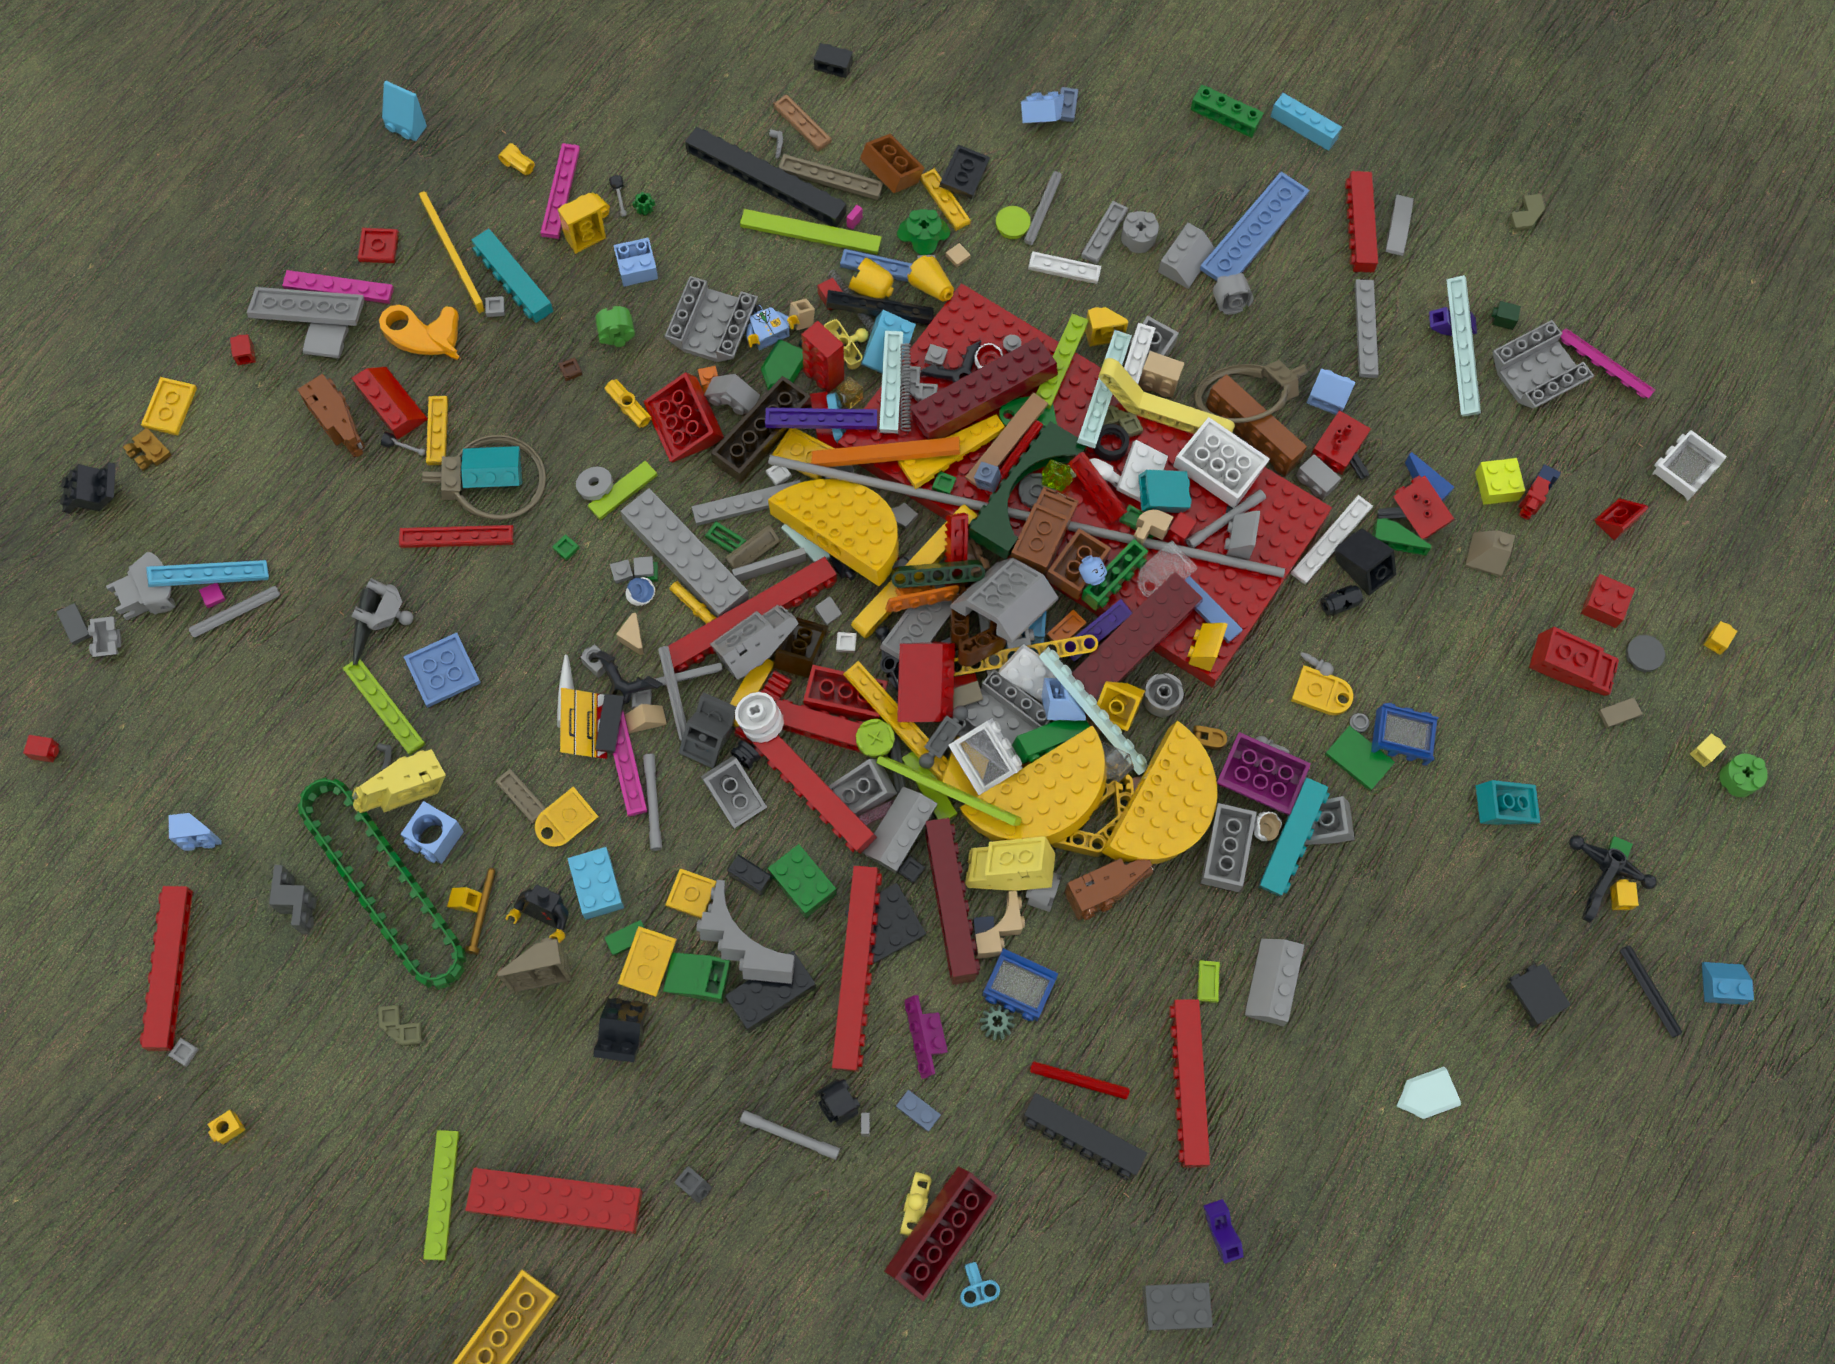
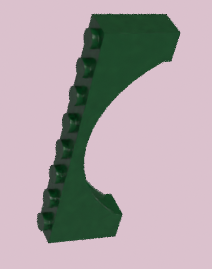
M1051 421L1047 426L1041 428L1037 440L1033 439L1027 453H1022L1018 465H1013L1009 471V477L1001 481L998 487L999 490L991 494L987 506L983 505L981 507L978 518L972 519L968 526V529H970L969 538L1005 560L1011 555L1018 540V537L1014 535L1008 517V499L1014 487L1024 477L1038 469L1051 465L1068 464L1079 453H1086L1088 447L1077 443L1078 437Z

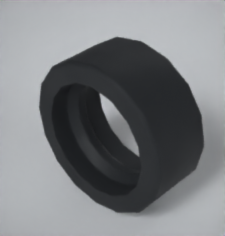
M1117 424L1103 425L1094 448L1095 453L1105 461L1120 460L1125 456L1129 446L1127 431ZM1108 434L1115 435L1122 440V446L1119 450L1109 451L1101 446V438Z

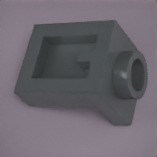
M689 1166L674 1182L697 1203H700L712 1188Z

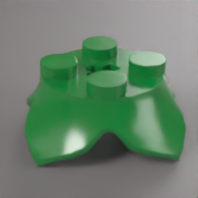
M920 209L911 211L909 217L900 224L897 237L904 242L910 241L913 249L919 255H930L937 248L938 241L946 240L951 232L946 222L938 216L937 211Z

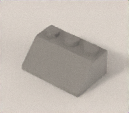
M1187 223L1161 260L1158 272L1189 289L1201 272V264L1213 252L1215 247L1204 231Z

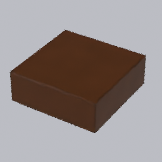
M575 357L558 364L565 381L583 375Z

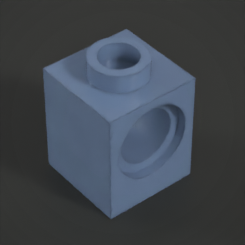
M981 461L974 480L977 488L995 492L1002 476L999 467Z

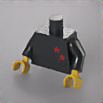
M535 885L533 889L522 891L513 906L514 909H511L506 916V920L513 916L515 918L513 924H516L521 917L520 911H522V913L557 928L549 938L555 940L557 937L558 942H562L565 939L563 930H565L569 915L568 910L563 904L562 897L548 888Z

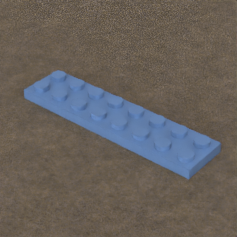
M1280 172L1201 264L1200 270L1216 281L1221 276L1227 277L1242 273L1305 199L1310 190L1283 172Z

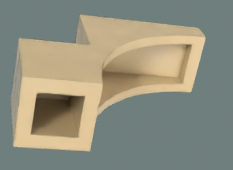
M1017 891L1008 892L1006 912L1002 920L992 929L975 934L973 939H975L976 959L999 957L1004 948V940L1000 937L1020 935L1022 929L1025 928L1024 916L1020 915L1022 901L1021 897L1017 896Z

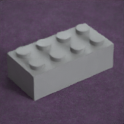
M1217 804L1212 819L1200 884L1240 892L1244 884L1257 812L1225 804Z

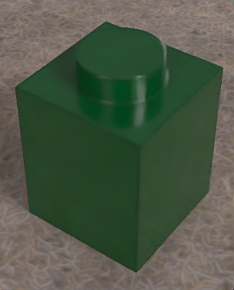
M1500 301L1497 307L1492 309V325L1513 330L1518 322L1521 306Z

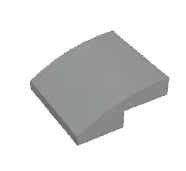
M311 322L305 338L303 354L339 358L344 349V339L349 331L348 325Z

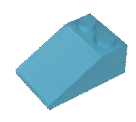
M385 81L382 118L386 129L390 132L401 134L406 139L417 141L427 126L417 95Z
M882 310L875 320L861 364L883 374L885 331L903 332V344H909L916 324Z

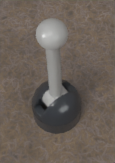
M615 175L609 178V183L612 189L617 191L621 209L620 216L625 217L627 212L624 210L620 192L624 186L622 176Z
M385 431L381 438L382 446L390 448L398 445L418 452L421 456L426 454L423 448L417 449L398 442L392 433Z

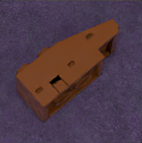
M321 374L298 388L297 390L306 407L333 443L337 446L343 442L353 457L362 455V448L365 446L359 437L354 419L349 411L350 407L343 394L337 391L331 378L326 379Z
M1044 486L1011 552V558L1022 562L1046 577L1079 501L1068 497V495L1066 497L1060 493L1056 494V490L1054 491Z
M1118 859L1068 882L1064 893L1078 921L1084 919V921L1089 920L1095 916L1094 913L1100 910L1106 912L1113 908V904L1126 896L1141 881L1153 874L1152 863L1150 860L1138 859L1125 865L1122 859Z

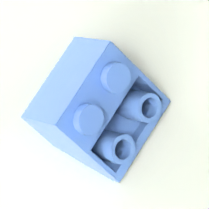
M1048 92V95L1032 93L1031 96H1027L1025 100L1021 101L1023 123L1059 120L1062 114L1064 94Z
M649 238L613 245L623 287L658 279Z
M1321 368L1307 404L1335 415L1339 410L1343 412L1355 382L1348 377H1342L1330 370Z
M1044 678L1041 698L1047 720H1086L1084 710L1057 678Z
M190 813L169 815V839L182 850L191 851L195 847L214 848L215 845L222 844L221 839Z

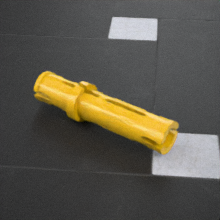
M678 581L670 586L669 590L693 611V615L702 619L705 624L717 618L706 608L707 606L704 603H700Z

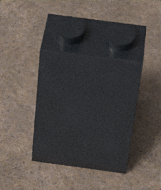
M1363 528L1353 533L1347 540L1335 548L1336 562L1369 596L1396 575L1394 549Z

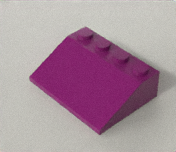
M1239 732L1216 784L1290 815L1311 763Z

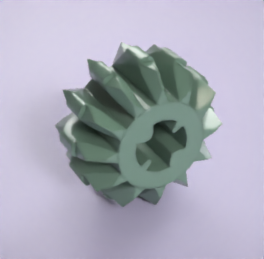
M991 1006L990 1013L988 1011L983 1012L986 1018H980V1022L985 1024L981 1026V1031L988 1030L985 1036L989 1037L990 1034H993L994 1041H996L997 1035H999L1001 1040H1004V1033L1009 1036L1011 1034L1008 1028H1014V1024L1010 1022L1014 1018L1013 1015L1006 1016L1009 1012L1008 1009L1001 1012L1002 1006H998L997 1011ZM995 1019V1021H997V1019H999L1001 1021V1027H999V1025L995 1027L993 1025V1020Z

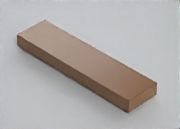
M787 94L773 104L774 108L818 152L832 142V139Z

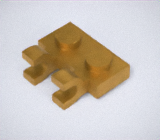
M148 428L132 438L134 443H128L123 447L131 459L140 451L145 454V456L140 455L134 459L142 471L148 468L150 464L154 463L158 466L172 456L169 450Z

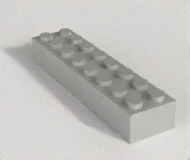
M650 488L620 511L623 521L697 599L707 606L706 608L718 618L749 600L748 590Z

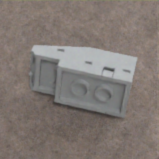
M776 605L763 615L757 611L723 634V636L710 643L724 667L738 680L745 677L755 667L762 665L798 625V622L792 613L789 614L787 609Z

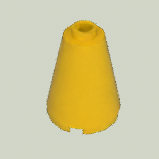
M925 255L918 258L911 265L910 269L912 271L910 275L908 274L907 278L913 287L940 301H947L952 298L954 288L935 257H927Z

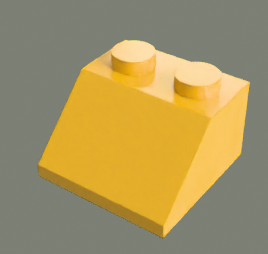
M1094 307L1088 310L1086 319L1089 320L1085 333L1089 347L1110 343L1114 330L1126 333L1128 320L1106 307Z
M1203 623L1200 630L1196 629L1193 640L1196 641L1195 646L1190 647L1187 657H1190V665L1211 672L1228 625L1227 623Z
M1106 681L1097 705L1101 710L1103 709L1108 713L1109 719L1113 724L1128 731L1134 721L1145 690L1128 683Z

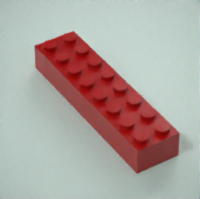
M473 1168L465 1211L473 1214L636 1234L643 1191L640 1188Z

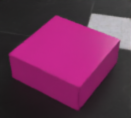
M856 205L847 216V227L851 230L863 218L862 207Z
M213 583L199 590L207 608L226 601L218 583Z

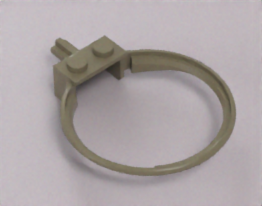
M1280 360L1266 366L1239 364L1224 367L1209 374L1200 382L1195 392V402L1199 410L1213 414L1203 405L1202 394L1206 387L1214 380L1226 374H1244L1258 378L1266 377L1268 383L1277 381L1283 387L1277 404L1271 409L1252 417L1225 418L1234 423L1258 420L1276 412L1286 404L1287 400L1298 396V377L1307 374L1308 370L1304 364L1289 370Z
M488 435L475 439L464 448H480L490 443H507L520 446V449L525 451L536 464L539 473L538 488L531 501L525 507L509 514H490L475 508L463 495L460 496L463 449L456 457H442L441 472H422V483H441L442 500H457L465 510L476 516L500 520L522 515L539 501L546 484V472L541 458L527 443L507 435Z

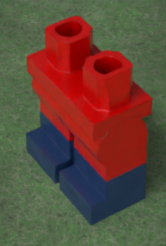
M1545 464L1542 466L1518 506L1521 508L1520 517L1529 520L1532 514L1535 515L1547 498L1545 496L1557 481L1561 472Z

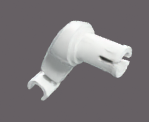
M1096 458L1089 459L1104 480L1109 481L1115 487L1118 486L1117 484L1121 476L1113 471V467L1110 464ZM1068 465L1066 471L1067 473H1069L1068 476L1076 477L1077 475Z

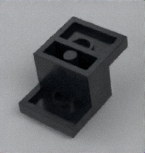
M108 462L100 469L78 464L73 470H70L69 474L63 477L61 487L64 488L60 499V504L63 505L62 512L70 514L76 507L100 512L114 498L116 464Z
M608 998L600 1016L598 1041L594 1048L593 1057L634 1063L642 1044L643 1025L648 1011V1003Z

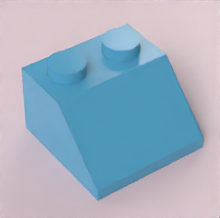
M1702 962L1704 1002L1745 1005L1754 1000L1753 981L1742 964Z

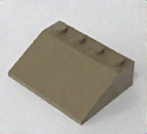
M553 938L542 939L540 943L534 944L497 972L498 977L511 993L572 980L568 957L557 939L553 940Z

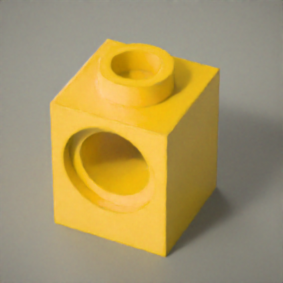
M1720 621L1711 631L1704 646L1721 655L1729 647L1737 630L1730 624Z
M1622 879L1617 880L1616 883L1610 886L1612 910H1633L1639 906L1636 882Z
M231 1110L208 1123L210 1137L214 1142L217 1141L222 1144L245 1131L237 1114ZM228 1123V1130L225 1133H221V1127Z

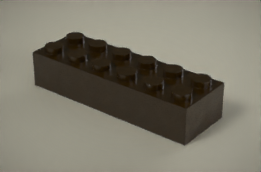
M782 375L711 452L712 462L742 483L789 429L766 428V408H810L811 396Z

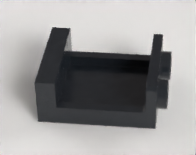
M1544 963L1538 967L1536 964L1531 965L1525 969L1527 973L1522 976L1517 973L1509 978L1510 983L1506 985L1507 989L1511 988L1531 1018L1528 1020L1531 1028L1571 1006Z

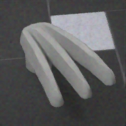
M770 129L769 136L777 138L775 157L777 159L781 153L783 134L780 130Z

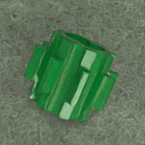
M641 192V194L635 195L633 208H636L637 214L647 215L653 212L655 200L652 199L651 194Z

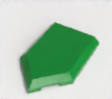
M783 340L776 342L761 367L768 391L782 375L794 383L803 368L802 349Z

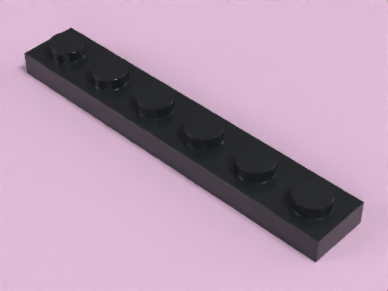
M828 290L826 308L878 316L882 310H885L909 322L929 325L934 319L933 307Z

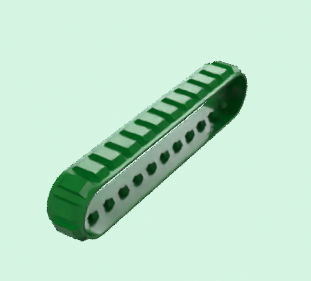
M325 777L314 780L313 783L304 788L300 794V803L297 804L299 816L304 820L303 823L314 836L319 846L326 852L325 854L331 863L337 867L336 870L341 877L348 882V887L359 898L360 904L370 913V918L381 929L380 932L390 945L393 944L391 946L401 960H404L403 964L412 976L416 975L415 979L427 988L435 986L439 990L450 987V983L459 980L464 973L463 963L467 961L465 949L462 946H458L460 943L459 939L451 929H448V924L437 913L438 910L428 897L425 898L427 896L426 893L415 882V878L407 867H404L405 864L397 853L393 851L394 849L387 839L382 836V832L373 822L367 811L362 813L357 811L358 813L354 817L356 821L364 820L369 827L365 832L368 837H376L379 841V845L376 847L379 853L386 851L391 858L387 862L389 867L397 866L402 873L398 878L401 883H409L413 889L409 895L412 899L419 897L424 904L420 909L422 913H430L435 920L432 923V927L434 930L441 928L446 935L443 939L446 946L452 944L455 952L451 953L454 963L450 965L447 973L438 974L437 977H431L432 974L427 971L423 975L420 974L417 969L420 965L417 959L411 961L406 954L409 949L407 944L400 945L395 938L398 934L395 927L389 929L384 923V920L387 918L385 913L378 914L373 907L376 900L373 896L367 898L362 892V889L365 887L363 882H355L351 876L354 869L351 865L347 867L343 865L340 861V858L343 856L341 851H333L329 845L332 838L329 835L323 837L318 830L322 824L319 820L313 821L311 818V814L314 813L313 802L321 794L328 791H333L336 795L343 793L347 797L344 804L346 807H349L354 803L353 792L349 790L346 784L336 778L329 780Z

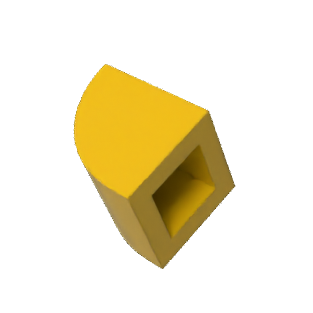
M468 887L452 888L447 907L464 912H477L482 893Z

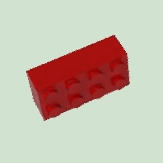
M816 321L801 334L803 371L808 378L812 377L816 381L820 389H825L830 393L844 381V344L819 321Z
M812 665L803 700L804 705L811 707L812 710H824L830 714L862 721L881 718L877 711L843 675L844 671ZM875 678L887 692L888 681Z

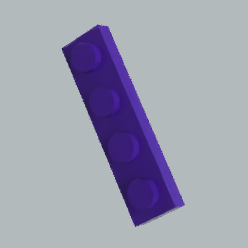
M1120 599L1075 637L1094 635L1098 642H1100L1121 625L1133 612ZM1087 638L1084 641V645L1086 648L1091 649L1095 646V641L1092 638ZM1069 641L1065 644V649L1068 652H1073L1076 649V644ZM1085 653L1072 655L1070 658L1075 662Z

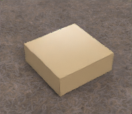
M958 243L948 250L945 256L957 268L969 260L971 255Z

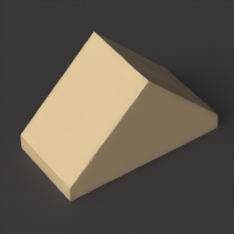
M632 613L616 635L619 642L639 655H643L637 614Z
M641 704L625 714L629 734L667 725L663 706Z

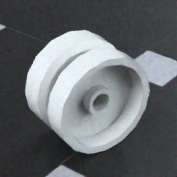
M751 693L745 696L736 707L735 719L746 737L751 741L767 742L781 732L784 725V716L773 698L767 693Z

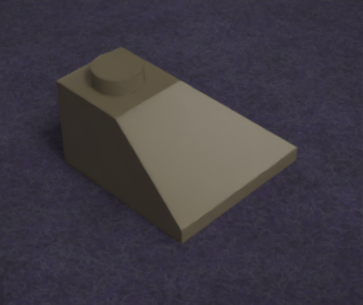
M1498 530L1474 532L1465 567L1501 577L1511 554L1515 535Z

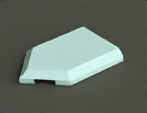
M1441 1067L1406 1080L1396 1107L1413 1113L1421 1119H1425L1461 1105V1101L1447 1069Z

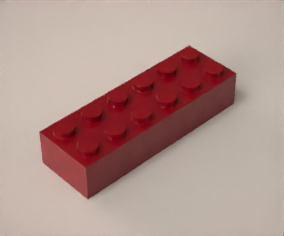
M958 1166L884 1272L910 1294L924 1302L998 1196L971 1172Z

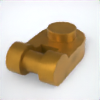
M1199 725L1193 727L1194 735L1204 748L1219 750L1226 745L1227 735L1224 731ZM1203 734L1208 735L1207 740L1201 739Z

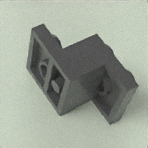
M703 693L700 696L697 711L686 724L679 754L714 768L717 764L720 750L730 739L735 722L736 706Z
M274 865L269 905L279 914H292L291 925L301 934H310V928L312 929L314 926L312 911L316 908V897L304 885H295V878L283 865Z

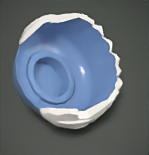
M635 578L627 585L626 598L633 605H646L650 600H653L655 587L648 578Z

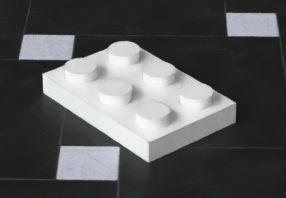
M1135 440L1131 446L1116 490L1141 502L1138 475L1145 470H1164L1168 456Z
M1024 644L999 669L1001 676L1040 702H1042L1041 695L1044 678H1056L1039 658V654Z

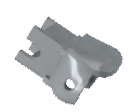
M146 552L129 566L128 576L106 585L110 592L116 591L114 594L121 603V606L115 608L119 614L130 611L123 615L126 620L148 610L156 615L171 611L176 607L174 599L169 598L171 586L148 587L146 567L164 566L160 559L151 552Z

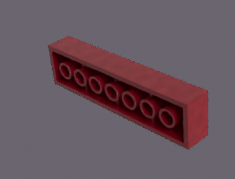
M1036 337L910 407L912 419L927 440L945 438L1057 376V362L1039 338Z
M1175 571L1072 672V675L1076 680L1078 679L1082 682L1084 690L1091 694L1098 702L1106 681L1121 683L1203 602V598Z
M949 818L925 822V837L951 985L974 982L976 975H979L980 966L979 960L974 959L976 943L975 939H971L973 931L971 919L967 920L969 904L968 900H964L966 892L964 880L960 881L962 866L961 861L957 862L959 854L958 844L953 842L955 840L954 823L950 824Z

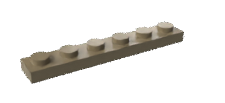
M786 154L783 155L779 168L783 169L784 172L795 175L798 178L879 200L884 186L882 181Z

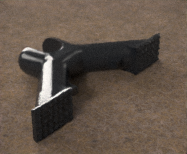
M981 340L966 348V354L962 355L963 362L961 367L951 370L944 368L943 365L937 367L933 363L929 367L920 370V377H934L954 383L971 374V369L975 362L974 356L978 348L981 347Z
M602 650L595 654L612 683L609 694L616 695L618 690H620L625 698L624 704L629 703L632 693L653 688L657 689L663 684L650 676L644 679L637 677L636 681L628 682L622 679L618 671L619 666L614 664L615 657Z

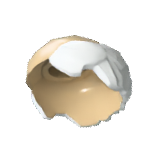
M1268 811L1259 813L1256 816L1253 829L1256 838L1261 841H1269L1277 837L1282 826V822L1277 814Z

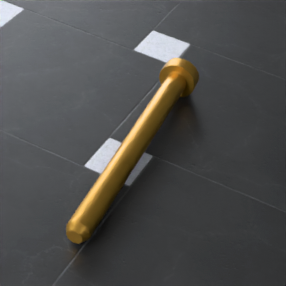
M494 868L487 870L470 944L465 947V952L469 954H479L480 949L477 946L495 876Z

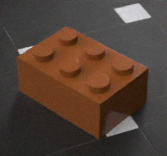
M891 134L867 142L860 157V160L893 193L918 184L925 169Z
M1079 528L1048 570L1046 579L1078 600L1083 594L1084 589L1089 585L1084 582L1079 572L1082 559L1092 555V557L1101 558L1104 564L1109 557L1111 548Z

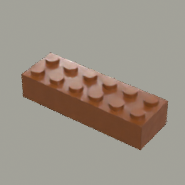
M1227 374L1211 387L1206 402L1211 412L1225 418H1247L1267 411ZM1270 414L1250 422L1234 423L1235 434L1270 459L1269 462L1278 473L1286 476L1301 462L1307 446L1273 415Z

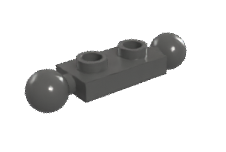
M961 705L955 707L952 719L946 715L924 746L929 752L922 754L919 758V764L922 768H931L934 765L935 755L941 759L949 748L948 745L954 741L963 728L958 723L968 717L966 707Z

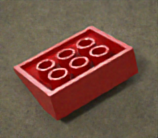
M687 372L643 401L666 454L672 463L708 449L725 438L697 377Z
M921 642L900 644L897 722H941L946 715L951 719L953 718L955 643Z

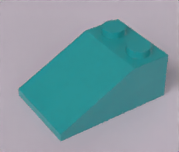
M1496 780L1476 785L1481 824L1540 823L1536 785Z

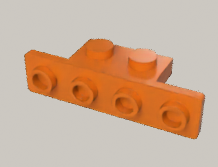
M934 585L896 587L895 592L898 597L889 598L885 610L886 612H898L902 609L951 601L957 595L959 587L958 585L935 589Z

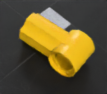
M509 143L498 155L499 160L505 166H512L525 176L530 175L535 166V163L523 155L512 143Z

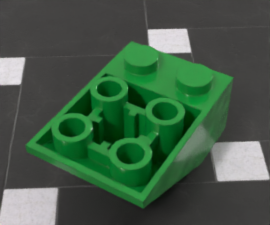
M672 953L663 992L723 1004L731 961L709 955Z

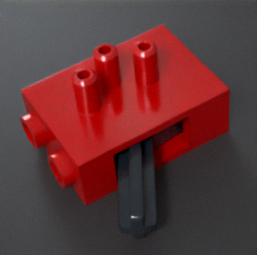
M1339 410L1314 447L1311 456L1316 455L1331 470L1341 475L1350 463L1359 479L1364 480L1369 477V472L1357 455V451L1367 438L1371 428Z
M1419 475L1411 481L1412 484L1407 488L1402 486L1395 491L1396 495L1393 498L1400 507L1378 509V518H1408L1420 538L1425 540L1455 519L1426 476L1421 477Z

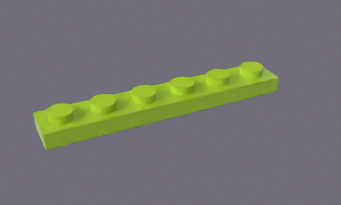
M1075 314L1071 315L1053 355L1057 362L1058 375L1041 384L1037 390L1036 395L1048 402L1046 408H1051L1089 323V320Z
M437 1130L424 1260L446 1261L459 1131Z

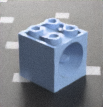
M423 801L402 831L401 836L405 839L404 843L408 845L411 851L417 854L420 851L428 861L432 863L437 861L442 864L464 831L457 820ZM434 825L441 826L442 834L438 840L430 844L420 843L421 835L425 829Z

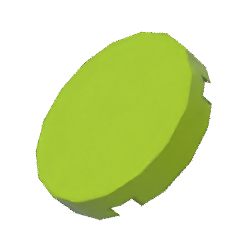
M1018 206L1005 207L998 212L996 217V229L1003 237L1008 239H1019L1024 234L1026 235L1031 225L1028 212Z
M870 719L862 723L856 733V744L859 750L864 755L872 758L888 754L895 742L892 727L880 719Z

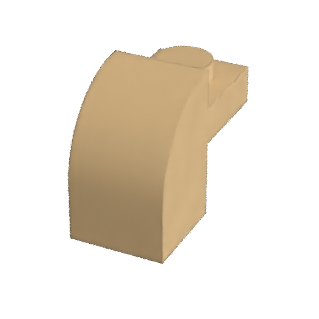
M1149 510L1142 513L1136 524L1137 530L1134 534L1136 541L1143 546L1149 534L1163 540L1171 526L1173 516L1159 510Z

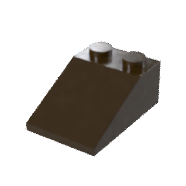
M795 617L798 625L777 648L773 668L809 678L812 665L817 663L828 626Z

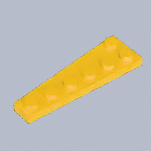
M994 415L946 437L960 438L959 455L898 460V464L913 487L917 489L933 479L936 473L941 470H947L953 462H959L964 459L963 456L967 453L976 451L982 445L999 436L1005 426L999 417Z

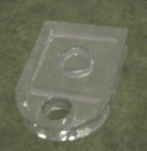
M1171 541L1141 568L1137 579L1139 589L1145 596L1150 597L1175 571L1185 580L1198 567ZM1148 581L1153 582L1155 589L1152 591L1147 590L1145 583Z

